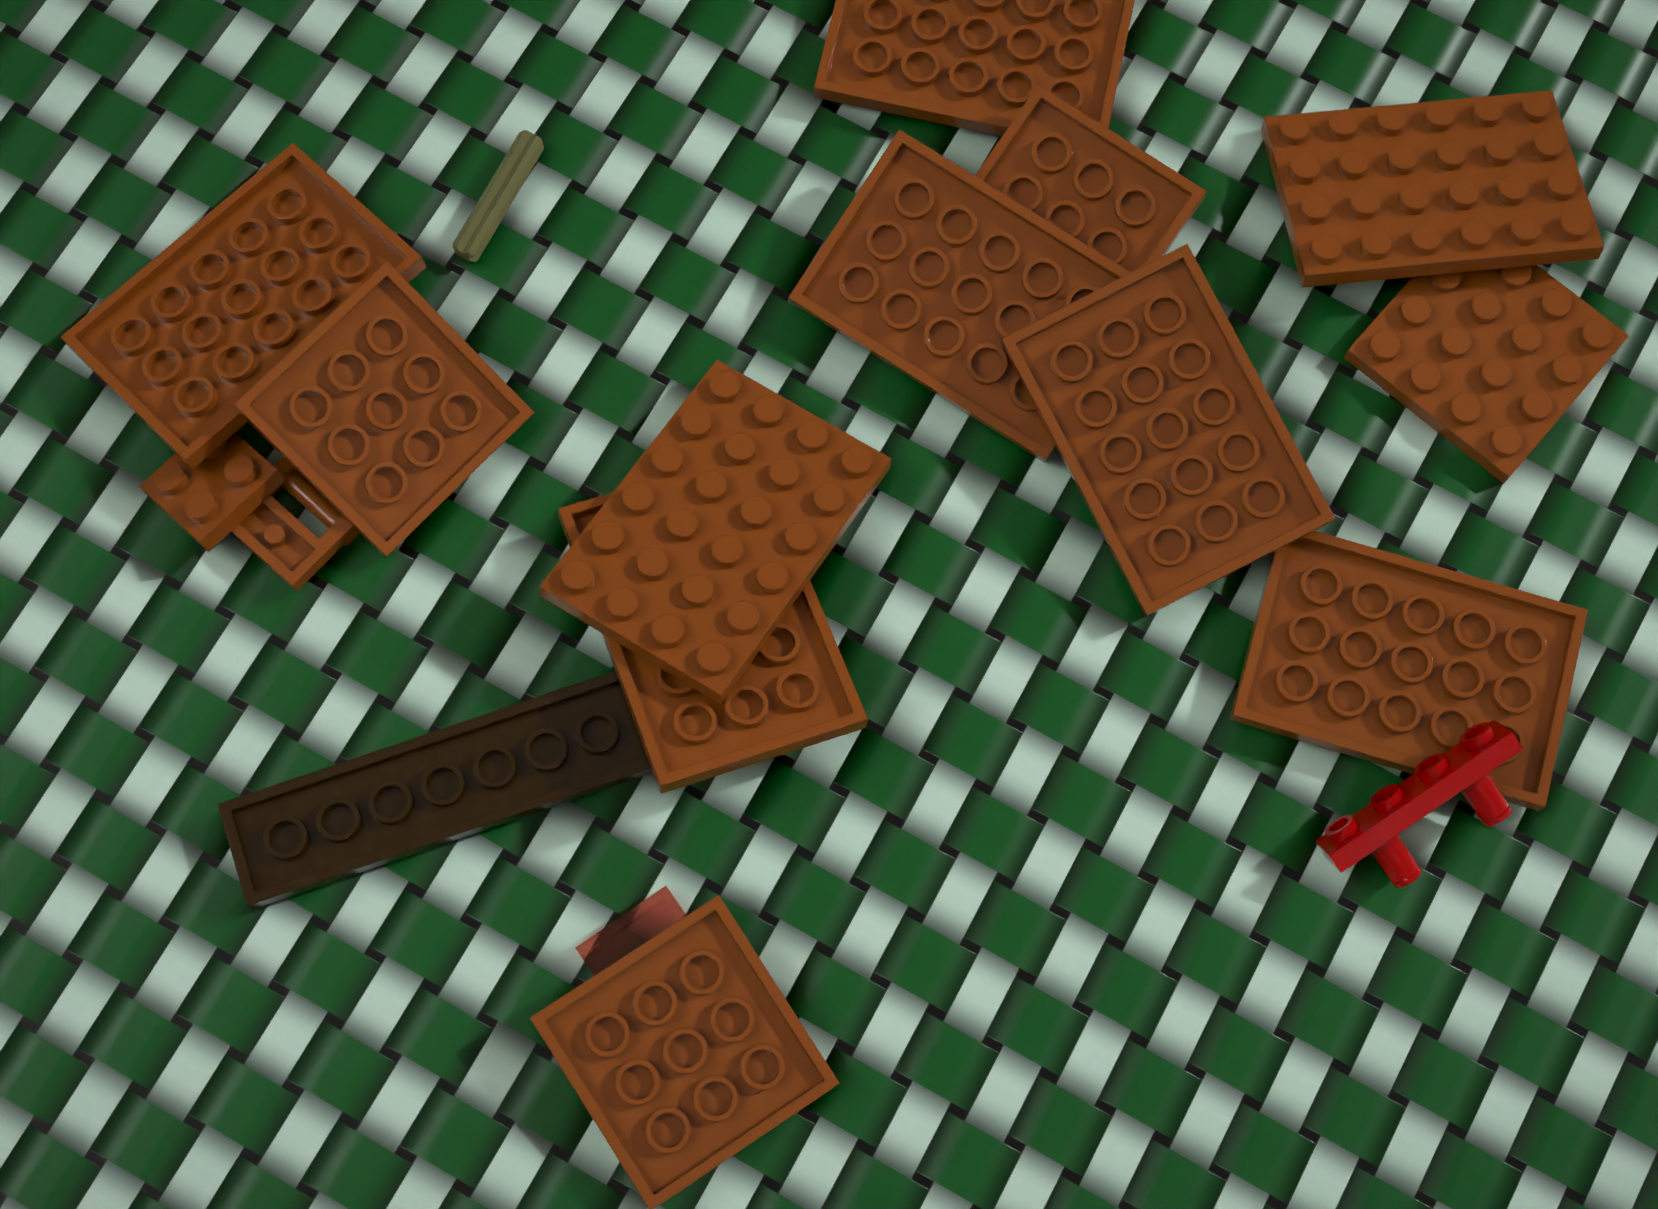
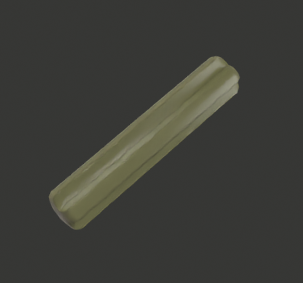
M527 130L518 133L453 242L454 253L460 258L471 263L478 261L544 150L543 140L536 134H532Z

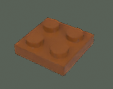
M234 433L193 470L175 453L139 487L209 553L286 480L272 464L239 435Z

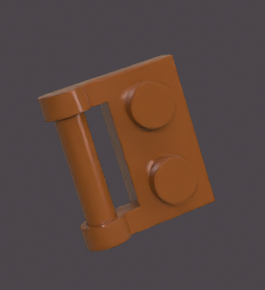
M282 458L273 466L286 481L235 527L231 533L297 592L341 547L350 544L360 532L311 484L299 475V472L285 458ZM286 490L329 529L318 538L273 497L279 491Z

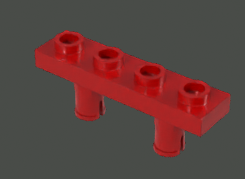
M1494 719L1489 723L1483 722L1472 726L1462 734L1460 743L1444 754H1433L1422 760L1416 766L1415 773L1400 784H1390L1378 790L1370 798V804L1353 816L1344 815L1334 820L1325 829V835L1315 842L1325 857L1340 873L1371 853L1396 888L1409 885L1421 875L1422 870L1399 837V833L1460 792H1462L1481 822L1487 827L1502 822L1512 813L1511 807L1489 773L1523 750L1514 733Z

